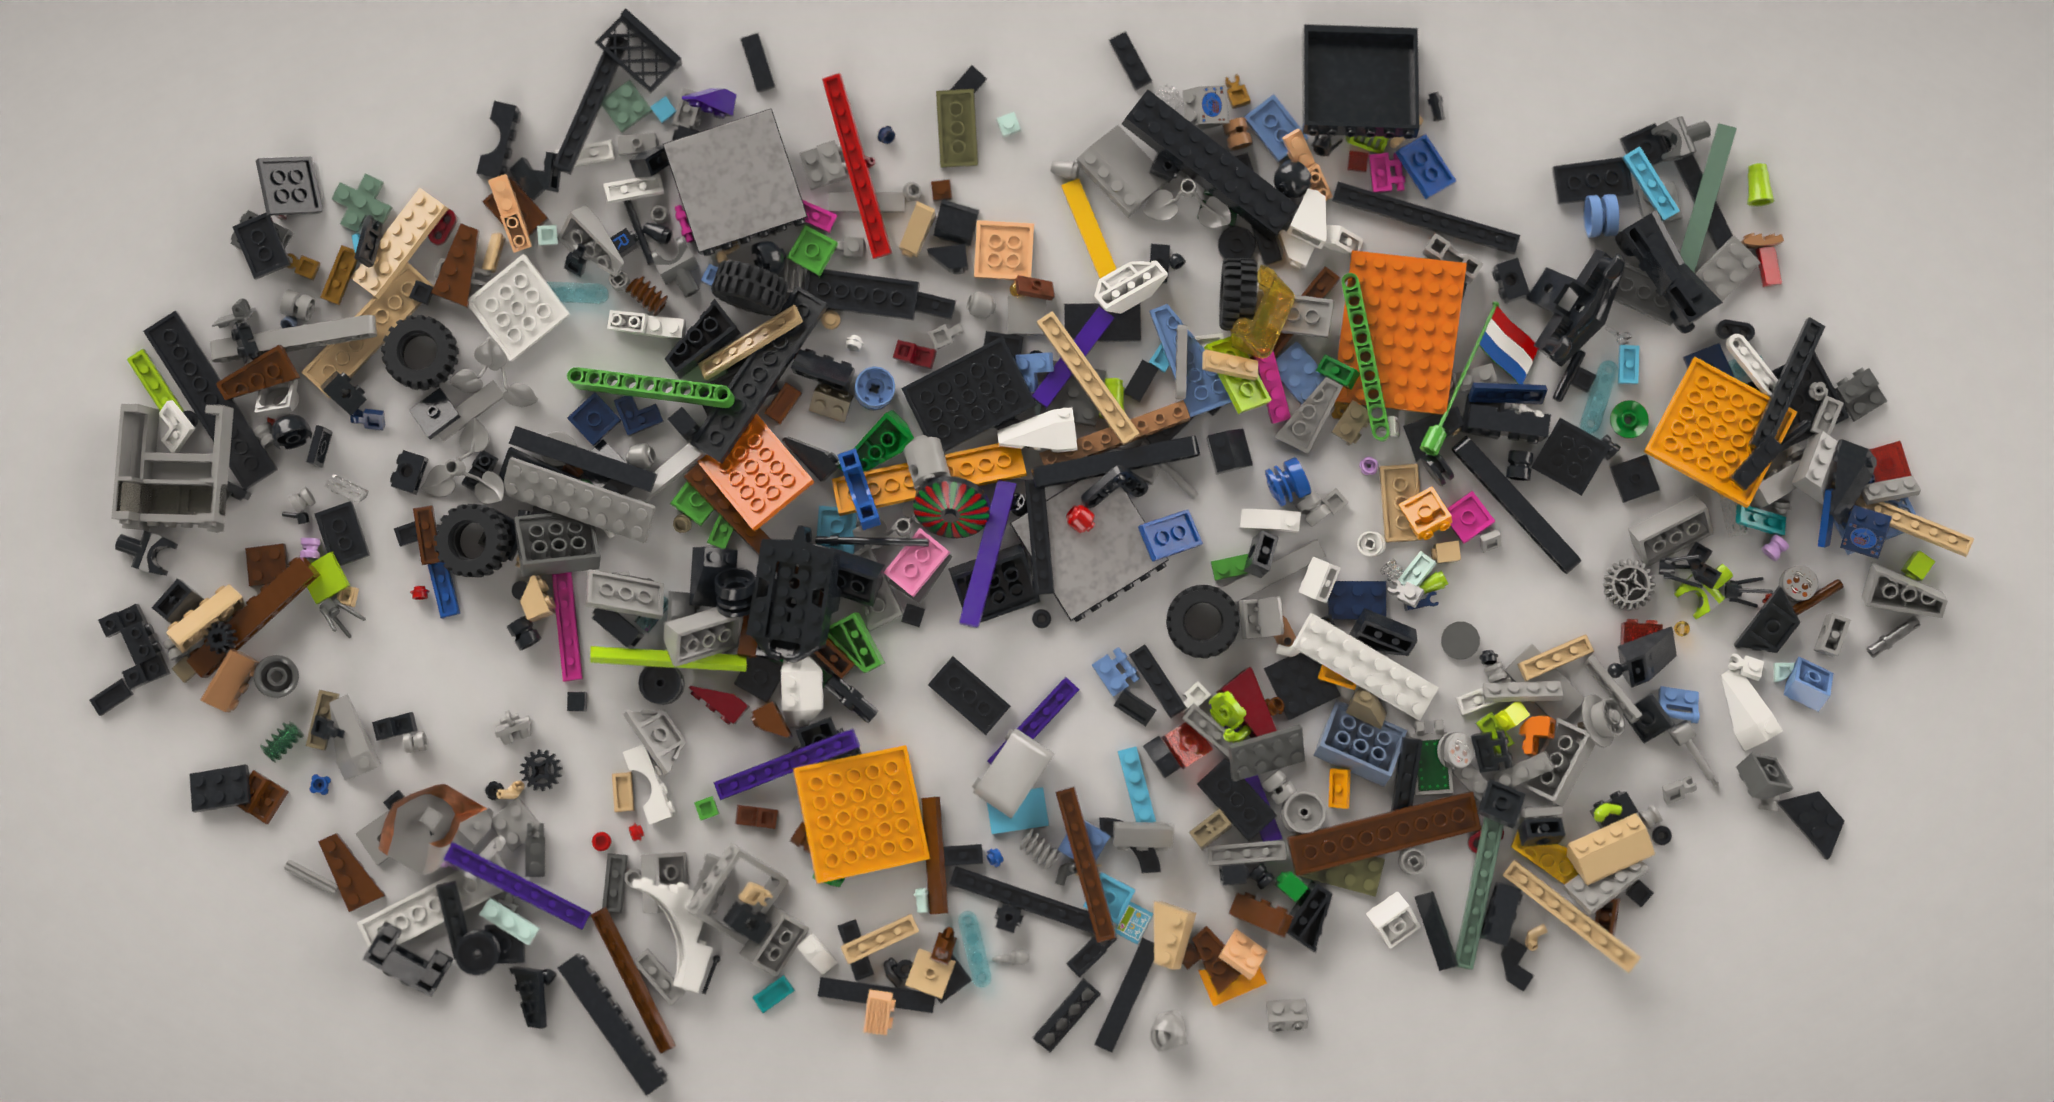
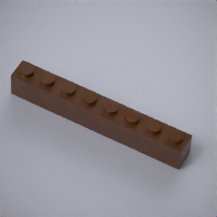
M296 557L292 559L286 570L278 572L274 576L275 580L265 584L257 596L251 597L243 609H238L233 613V618L229 622H225V625H232L231 630L236 629L237 631L233 634V637H238L237 641H233L236 647L230 648L231 650H239L320 576L319 572L307 558ZM202 645L200 648L194 649L186 661L201 678H208L221 666L228 653L217 654L216 651H209L210 646Z

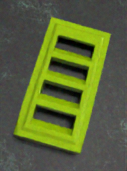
M1347 136L1345 138L1347 143L1377 154L1384 152L1389 138L1375 136L1371 144L1368 145L1370 140L1368 137H1365L1363 142H1361L1362 136H1357L1356 139ZM1378 138L1381 139L1378 148H1375Z

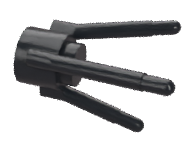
M1316 135L1311 146L1314 147L1313 150L1317 155L1324 157L1329 156L1343 140L1340 139L1332 145V136L1319 138V135Z
M1700 555L1660 559L1659 575H1664V579H1671L1697 588H1703L1701 584L1671 575L1675 574V569H1690L1689 565H1675V562L1698 559Z
M1763 577L1738 581L1730 580V583H1725L1724 596L1729 598V602H1737L1757 608V604L1739 599L1738 597H1741L1742 593H1773V590L1746 589L1740 585L1764 580Z

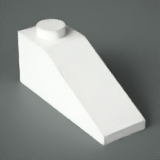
M1241 509L1240 528L1298 533L1301 512Z

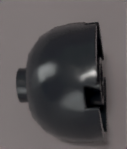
M1289 159L1278 167L1274 174L1273 182L1275 188L1286 197L1296 199L1303 196L1307 189L1312 187V184H1310L1312 177L1309 170L1301 162L1294 163Z
M761 241L751 246L752 254L756 255V260H753L755 266L777 275L781 273L785 264L784 259H786V253L783 248H779L777 244L771 241Z
M289 414L282 416L272 426V439L274 445L279 449V446H284L285 450L298 448L307 443L306 439L308 437L310 439L312 437V431L308 422L299 415Z

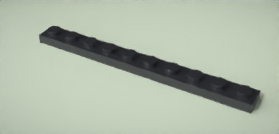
M1337 182L1332 201L1511 254L1516 253L1520 235L1341 182Z

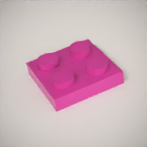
M1473 491L1447 508L1452 516L1450 527L1463 544L1495 523L1493 517Z

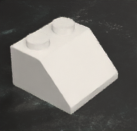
M1398 891L1366 913L1389 949L1421 928L1410 906Z

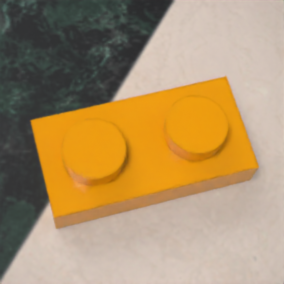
M1330 768L1328 807L1349 808L1351 770Z

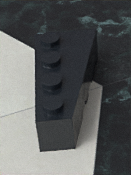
M715 298L710 303L711 305L699 316L698 321L693 327L689 328L684 338L679 340L664 358L679 379L697 367L698 363L713 355L741 334Z

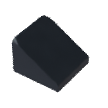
M567 692V711L587 712V692Z

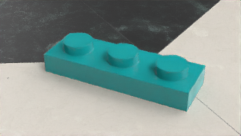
M1740 504L1737 505L1736 524L1773 535H1785V516L1752 506L1745 508Z

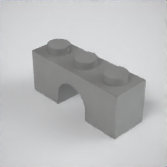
M1436 233L1422 252V254L1430 259L1467 263L1465 281L1469 284L1483 266L1482 262L1471 255H1463L1454 250L1449 241Z

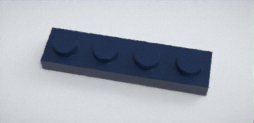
M1473 383L1468 398L1470 402L1543 404L1548 389L1546 385Z

